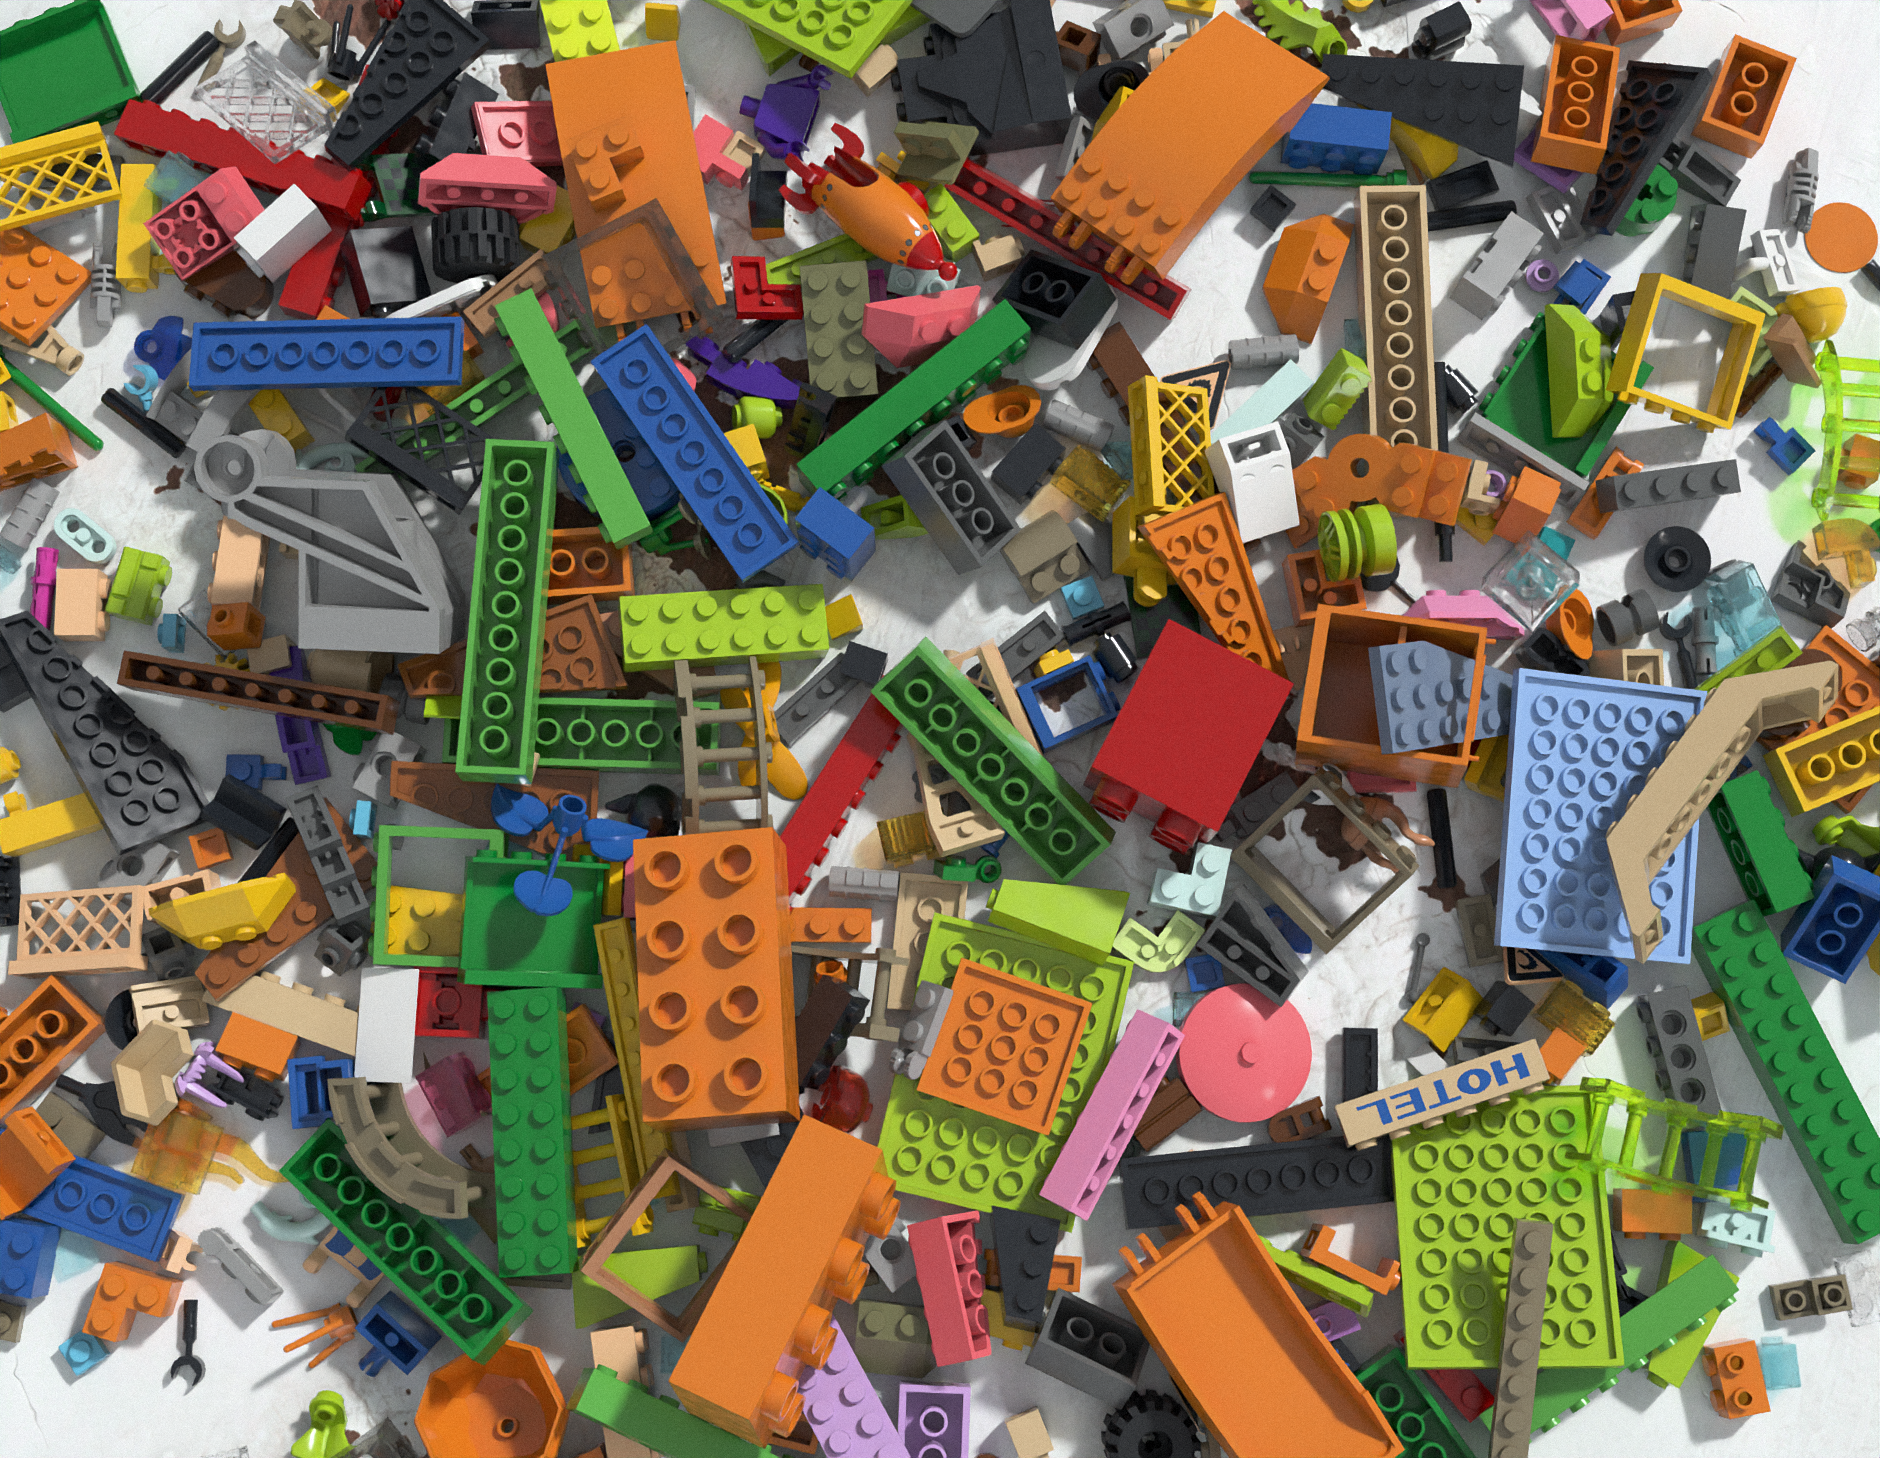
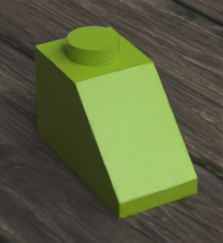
M902 495L861 507V518L874 527L875 540L915 538L928 534Z

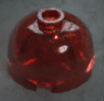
M833 1065L830 1068L828 1079L819 1087L818 1092L823 1093L819 1105L813 1104L811 1118L848 1134L857 1129L861 1122L866 1123L869 1120L873 1111V1103L869 1102L870 1090L868 1083L860 1074L845 1066Z

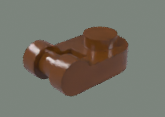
M1320 1096L1288 1107L1271 1117L1267 1124V1132L1271 1140L1275 1143L1306 1140L1331 1130L1332 1126L1329 1118L1325 1119L1321 1110L1323 1103ZM1308 1112L1312 1124L1304 1127L1300 1115Z

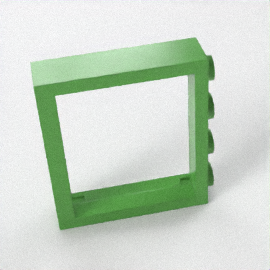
M379 825V832H375L373 837V850L378 853L377 866L373 867L371 875L372 887H376V901H372L370 905V920L375 922L374 936H370L368 943L369 956H373V964L458 968L459 956L388 953L393 836L490 840L489 850H497V857L509 858L510 834L501 829Z

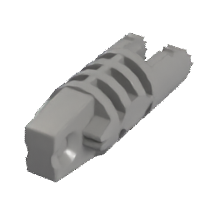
M1809 147L1797 152L1794 163L1791 165L1781 224L1787 227H1791L1797 221L1795 228L1802 233H1808L1811 229L1815 205L1814 199L1816 198L1817 182L1819 179V152Z
M93 242L90 308L97 309L96 321L99 327H113L114 309H121V283L116 279L117 243L114 244L112 250L113 265L102 264V243Z

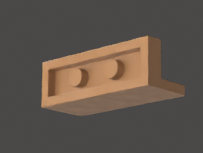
M540 249L467 307L463 313L471 325L476 327L481 335L487 339L499 330L494 321V318L499 316L495 305L532 288L536 298H538L560 281L563 275Z

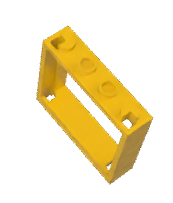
M1641 273L1606 390L1618 394V401L1637 405V402L1645 404V411L1661 415L1667 412L1671 414L1670 420L1683 424H1690V421L1697 423L1696 429L1703 432L1713 433L1714 429L1731 430L1766 314L1663 273ZM1660 296L1733 323L1706 413L1633 386Z

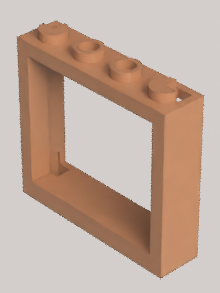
M665 1147L578 1262L582 1273L683 1343L689 1335H692L743 1233L678 1318L603 1266L604 1262L674 1171L678 1172L747 1223H749L754 1211Z

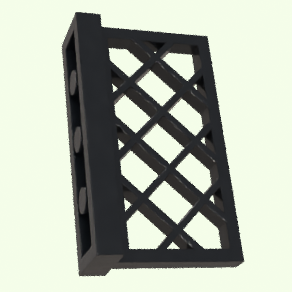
M416 386L402 387L405 389L407 401L393 404L387 403L385 391L388 387H378L355 422L351 424L345 433L344 440L460 515L482 482L483 468L477 476L476 467L483 466L484 460L474 462L471 444L478 442L486 443V439L494 438ZM410 393L413 394L414 396H416V397L419 398V399H417V400H411V395H410ZM382 397L383 405L375 407L379 399ZM428 404L434 409L436 420L417 424L413 406ZM408 407L412 425L393 428L389 410ZM385 411L388 429L374 431L364 424L370 413ZM439 412L446 416L447 419L440 420ZM456 423L461 426L464 440L446 443L442 425ZM437 426L441 444L422 447L418 429ZM413 430L417 448L403 450L398 447L394 433ZM468 432L476 436V438L469 439ZM390 434L391 441H389L382 435ZM466 445L470 463L451 466L447 448ZM442 449L446 467L432 469L427 466L423 452ZM418 453L420 460L416 459L410 454ZM471 468L473 483L467 492L454 484L452 471ZM447 472L449 480L439 473Z

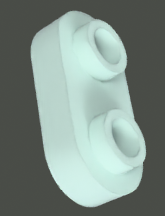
M68 508L56 516L54 521L56 534L88 561L94 564H104L114 557L117 549L115 539L83 512L75 508ZM74 523H79V529L72 533L70 531L71 526ZM100 543H104V550L100 553H96V546Z

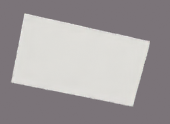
M362 968L354 1077H366V1082H412L419 969Z

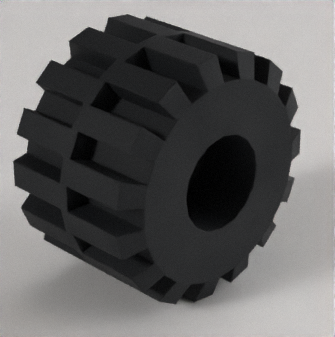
M467 207L442 212L431 220L433 272L437 277L449 282L460 283L477 276L490 274L494 275L497 281L500 282L520 266L519 222L515 216L509 215L505 211L491 208Z
M1146 1389V1395L1140 1396L1137 1390L1133 1391L1129 1397L1130 1400L1125 1403L1122 1410L1114 1407L1116 1411L1113 1416L1108 1413L1105 1416L1103 1422L1107 1428L1106 1431H1101V1441L1105 1446L1103 1451L1107 1458H1196L1194 1455L1195 1451H1201V1441L1196 1436L1198 1430L1195 1423L1180 1403L1178 1404L1173 1397L1166 1393L1161 1396L1156 1390ZM1153 1433L1155 1436L1154 1440H1147L1144 1443L1142 1437L1150 1436Z

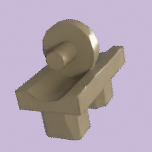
M294 0L291 7L279 6L273 22L290 37V40L298 45L310 58L318 60L320 57V47L327 46L330 43L333 34L332 27L327 21L319 19L303 1Z

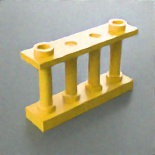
M625 1094L606 1096L607 1108L571 1116L572 1130L610 1122L614 1142L578 1151L573 1149L577 1248L591 1245L592 1234L601 1232L613 1216L589 1220L584 1206L585 1199L624 1191L626 1199L640 1181ZM617 1156L621 1177L583 1186L580 1184L577 1170L578 1165ZM650 1204L631 1227L633 1236L654 1231V1212Z

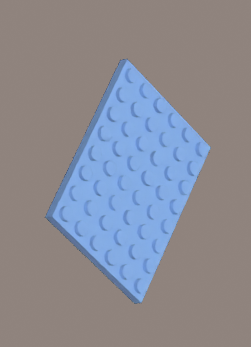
M1523 668L1513 669L1494 946L1635 959L1610 867L1605 835L1614 821L1619 822L1626 813L1625 808L1630 798L1634 794L1639 795L1646 786L1645 781L1650 771L1654 767L1659 768L1664 762L1665 753L1670 744L1675 740L1679 741L1684 735V729L1693 714L1698 715L1704 708L1707 691ZM1699 818L1648 886L1652 905L1660 909L1663 938L1648 957V961L1690 964Z

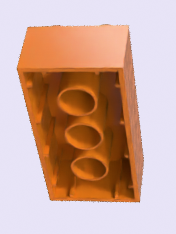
M773 827L634 839L633 858L643 1123L660 1133L800 1122L786 845Z
M803 1115L668 1380L688 1413L763 1449L766 1448L773 1432L786 1438L792 1433L806 1401L804 1395L797 1393L799 1379L806 1365L821 1370L827 1362L838 1335V1330L829 1326L832 1319V1311L838 1299L851 1305L856 1301L870 1269L869 1264L861 1261L865 1244L870 1235L884 1240L889 1234L900 1209L901 1201L893 1197L897 1181L888 1177L883 1149L807 1115Z

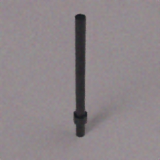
M1434 362L1438 451L1449 453L1445 362ZM1434 522L1435 536H1438L1439 562H1452V535H1455V526Z

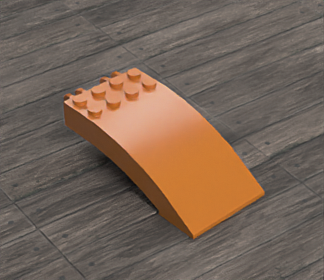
M1223 11L1175 49L1136 88L1091 141L1050 197L1059 212L1063 214L1054 226L1053 235L1058 239H1062L1074 223L1078 222L1080 225L1072 234L1068 243L1070 247L1075 250L1078 249L1093 232L1115 247V250L1106 261L1104 270L1110 274L1116 272L1127 256H1129L1132 260L1121 275L1120 279L1127 285L1132 283L1144 267L1163 281L1204 224L1242 178L1287 131L1291 132L1329 81V76Z
M667 41L545 64L567 189L595 327L615 325L618 341H621L627 337L623 323L636 321L638 330L645 325L644 319L680 312L685 337L690 338L693 335L694 329L688 311L701 308L703 330H705L706 334L713 333L709 307L726 304L727 300L676 41ZM628 115L645 157L614 169L625 194L626 201L595 212L565 140Z
M1197 1192L1192 1195V1199L1202 1217L1195 1221L1191 1212L1184 1205L1180 1204L1176 1207L1174 1211L1185 1228L1176 1237L1158 1250L1146 1234L1141 1233L1136 1237L1138 1246L1147 1257L1141 1263L1138 1262L1135 1254L1128 1247L1124 1246L1118 1250L1129 1271L1112 1283L1113 1287L1168 1373L1229 1458H1395L1405 1450L1369 1391L1361 1385L1296 1296L1239 1205L1223 1201L1213 1208L1204 1194Z

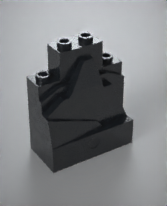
M1010 0L1006 9L1001 12L991 13L970 36L964 38L954 36L937 23L930 24L928 37L923 38L926 56L897 60L896 70L890 75L893 93L899 92L900 103H896L898 122L922 124L924 121L977 128L979 134L967 157L1063 144L1072 120L1050 0Z

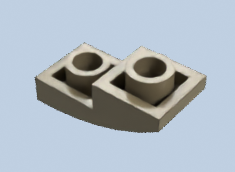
M1845 1274L1768 1285L1775 1318L1778 1321L1853 1310Z

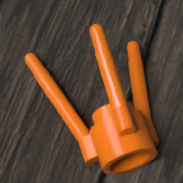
M337 1303L329 1308L276 1320L271 1325L273 1328L329 1316L323 1320L324 1327L295 1340L283 1348V1351L288 1353L326 1334H329L331 1339L338 1337L337 1340L309 1362V1368H314L344 1343L355 1338L353 1332L357 1331L355 1327L359 1322L349 1304L342 1307L340 1303Z

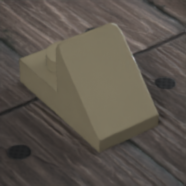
M49 1092L36 1109V1112L73 1155L88 1159L107 1135L96 1123L54 1092Z

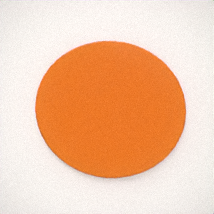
M1836 202L1824 205L1813 213L1811 229L1808 233H1805V242L1810 255L1818 264L1834 272L1846 273L1862 268L1873 258L1878 245V234L1874 222L1865 211L1849 203Z

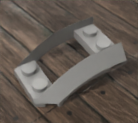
M239 313L227 322L253 320ZM190 349L166 378L146 417L156 420L185 441L186 446L199 452L203 444L212 438L222 436V434H229L244 408L260 390H219L204 411L180 395L189 381Z

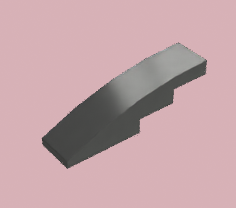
M318 785L286 797L285 800L338 926L370 914L368 902Z

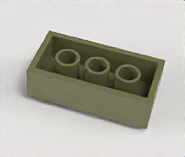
M867 261L800 266L810 385L836 395V402L878 399L874 346L861 335L864 304L870 303Z

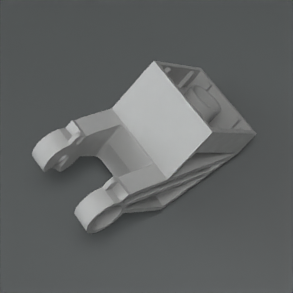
M268 429L247 431L239 436H218L203 444L196 454L194 464L196 481L203 492L214 500L221 501L223 515L227 516L228 519H235L252 530L299 550L298 648L440 654L465 637V594L397 473L296 469L295 453L289 441L278 432Z

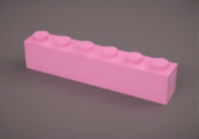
M1137 1009L1132 1020L1127 1024L1126 1031L1119 1045L1111 1054L1102 1077L1094 1086L1093 1093L1085 1109L1078 1116L1077 1124L1068 1141L1063 1145L1060 1156L1051 1173L1046 1177L1044 1186L1039 1193L1040 1196L1088 1221L1185 1037L1183 1033L1170 1023Z

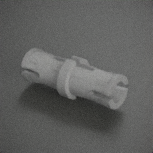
M1704 606L1692 608L1695 637L1691 638V644L1695 646V673L1699 676H1703L1704 673H1706V676L1713 675L1718 671L1716 645L1719 644V636L1715 635V607L1707 606V609H1704Z

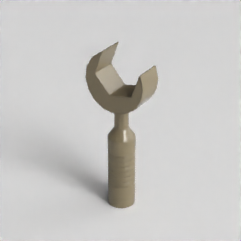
M219 19L216 22L214 34L220 42V46L217 52L211 55L198 81L197 87L201 90L209 92L224 62L223 54L226 48H237L245 41L246 30L240 20L238 31L228 36L222 32L223 24Z

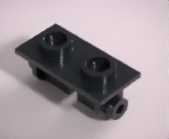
M241 1070L236 1071L243 1077V1083L218 1071L216 1077L220 1079L219 1083H212L207 1086V1088L215 1091V1096L226 1104L234 1105L236 1102L246 1107L245 1113L260 1121H264L265 1118L278 1117L279 1114L272 1111V1108L278 1109L284 1100V1096L280 1094L279 1089L259 1079L256 1080L252 1090L248 1089L247 1086L253 1076Z

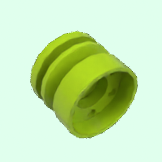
M1383 504L1357 507L1354 514L1348 509H1341L1338 512L1334 510L1326 511L1321 514L1318 524V545L1325 573L1332 582L1343 581L1346 578L1349 580L1356 579L1361 572L1366 577L1393 572L1397 559L1396 535L1391 516Z

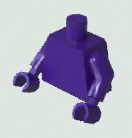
M824 65L816 66L810 74L779 81L776 84H767L762 100L744 95L739 114L755 119L753 124L754 134L771 158L785 160L790 152L804 162L802 158L805 151H810L807 143L821 104L820 91L816 89L820 87L827 91L831 88V83L824 78L828 75H833V72Z

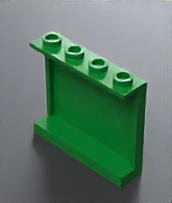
M74 0V2L62 7L49 8L43 14L34 18L19 20L13 26L0 31V102L12 130L9 134L13 144L97 121L101 127L119 120L129 99L143 103L140 97V90L112 21L101 0Z
M1539 311L1528 328L1533 331V334L1528 341L1523 338L1512 353V356L1517 358L1511 368L1507 365L1504 366L1495 380L1500 385L1494 395L1488 392L1478 409L1483 412L1481 414L1482 417L1584 479L1589 474L1631 404L1618 401V394L1614 393V403L1583 437H1552L1545 314ZM1611 351L1612 367L1616 357V353ZM1642 361L1633 386L1641 389L1654 367Z
M476 849V856H465L457 982L475 985L602 989L603 976L598 974L599 954L593 925L601 923L604 869H610V864L600 863L599 857L590 855H579V862L566 861V854H560L553 878L567 881L571 885L573 896L569 906L563 912L554 916H541L535 914V912H530L521 905L514 895L513 886L516 878L526 871H539L547 876L553 853H545V860L532 859V852L511 851V858L497 857V850Z

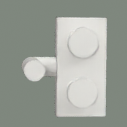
M1782 229L1759 230L1750 235L1756 258H1750L1735 267L1732 283L1754 271L1761 270L1769 297L1791 295L1800 291L1801 287Z

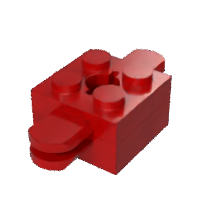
M413 966V969H419L415 1037L485 1040L486 1021H488L487 992L506 991L509 989L488 988V985L457 982L458 968Z

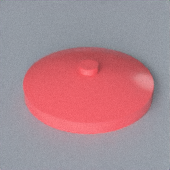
M1248 983L1230 984L1216 988L1202 996L1185 1015L1179 1031L1185 1037L1175 1054L1176 1064L1183 1085L1196 1103L1204 1110L1228 1121L1258 1122L1271 1118L1278 1112L1285 1110L1301 1093L1310 1072L1312 1049L1306 1024L1291 1002L1287 1001L1280 1007Z

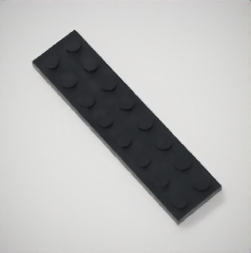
M1389 1134L1375 1138L1377 1145L1361 1151H1357L1355 1145L1347 1147L1344 1136L1122 1158L1119 1160L1118 1165L1126 1230L1182 1224L1174 1211L1180 1204L1184 1205L1191 1212L1195 1221L1202 1217L1192 1199V1195L1197 1192L1204 1194L1213 1208L1223 1201L1239 1205L1246 1217L1394 1202Z

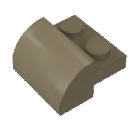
M1054 510L1021 528L1000 549L1008 567L1016 575L1027 597L1033 604L1090 570L1076 544L1078 543L1077 539L1063 518Z

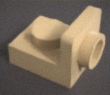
M1474 460L1470 466L1460 506L1469 508L1468 511L1472 514L1486 516L1496 511L1501 499L1483 495L1488 491L1491 475L1486 474L1488 462Z

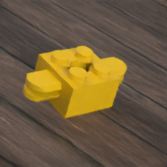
M1165 488V505H1171L1167 504V491ZM1133 491V496H1129L1113 512L1112 573L1133 577L1135 601L1145 607H1152L1166 597L1167 584L1174 585L1176 581L1138 529V526L1162 517L1165 514L1136 515Z

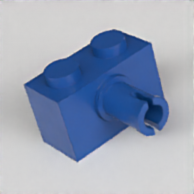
M390 1290L355 1327L362 1336L374 1345L360 1359L358 1364L363 1371L373 1361L374 1364L365 1374L375 1377L390 1360L408 1375L438 1343L442 1336Z

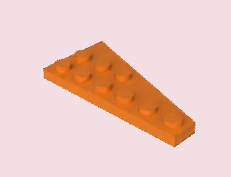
M1216 493L1138 526L1140 532L1220 644L1228 650L1289 680L1226 493Z

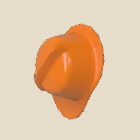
M1014 385L1005 388L999 392L971 401L964 410V422L971 430L978 433L997 434L1005 438L1023 436L1033 426L1035 416L1040 410V395L1034 388L1026 385Z
M1568 588L1563 592L1560 600L1547 608L1545 613L1546 629L1556 635L1563 645H1568L1575 656L1581 660H1588L1592 656L1593 650L1592 633L1594 617L1588 599L1581 591L1576 588Z

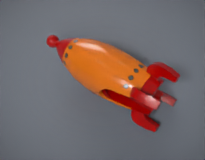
M834 123L831 127V131L841 139L844 146L842 149L835 146V156L828 155L823 162L830 168V171L821 168L813 162L807 165L793 153H788L784 163L802 178V187L805 189V193L798 194L784 184L779 191L797 212L802 215H810L820 207L832 222L852 240L885 262L916 270L936 269L941 279L945 281H951L957 276L956 265L943 260L942 246L928 219L929 207L923 193L910 182L902 181L896 184L882 172L861 160L860 158L864 154V144L851 130L837 123Z

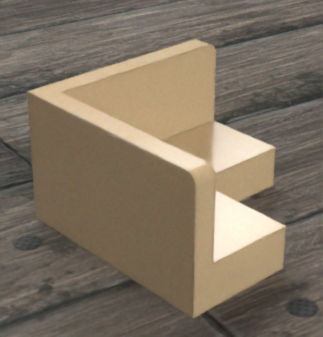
M153 1019L111 1062L122 1115L157 1126L178 1105L172 1078L194 1056L188 1030Z

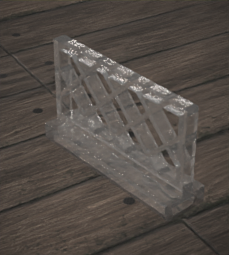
M255 40L244 47L247 54L245 57L194 87L195 95L274 164L280 162L323 133L329 137L338 121L335 107ZM247 69L253 73L252 79H236L237 75ZM216 88H226L225 96L210 95L209 93ZM234 89H250L248 96H232ZM271 89L273 90L272 96H255L256 90ZM230 105H246L245 113L230 112ZM253 105L269 106L268 113H252ZM276 106L293 107L292 113H275ZM250 122L266 123L265 130H250ZM273 123H290L288 130H272ZM297 123L313 124L307 130H295ZM270 140H286L285 144L275 150L269 146Z

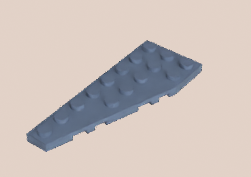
M1426 641L1369 647L1382 755L1463 742L1475 660ZM1486 664L1484 667L1474 740L1509 734L1513 675Z

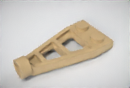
M52 325L44 331L47 337L38 348L28 346L10 333L0 330V345L3 348L56 366L69 376L76 373L83 364L84 354L70 346Z
M909 732L906 738L914 753L927 829L940 857L1003 839L1005 835L1004 828L954 777L952 780L938 784L932 782L928 766L938 764L939 762ZM958 791L970 804L971 810L947 817L941 810L940 795Z

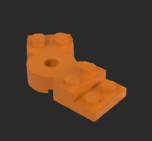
M1372 434L1349 435L1333 447L1328 458L1314 456L1292 470L1300 525L1285 530L1294 548H1300L1318 537L1319 518L1323 512L1333 510L1338 512L1341 509H1348L1354 514L1358 502H1368L1376 499L1388 511L1455 526L1472 459L1409 443H1399L1391 447L1387 440ZM1364 458L1369 464V472L1366 476L1361 477L1357 472V464Z

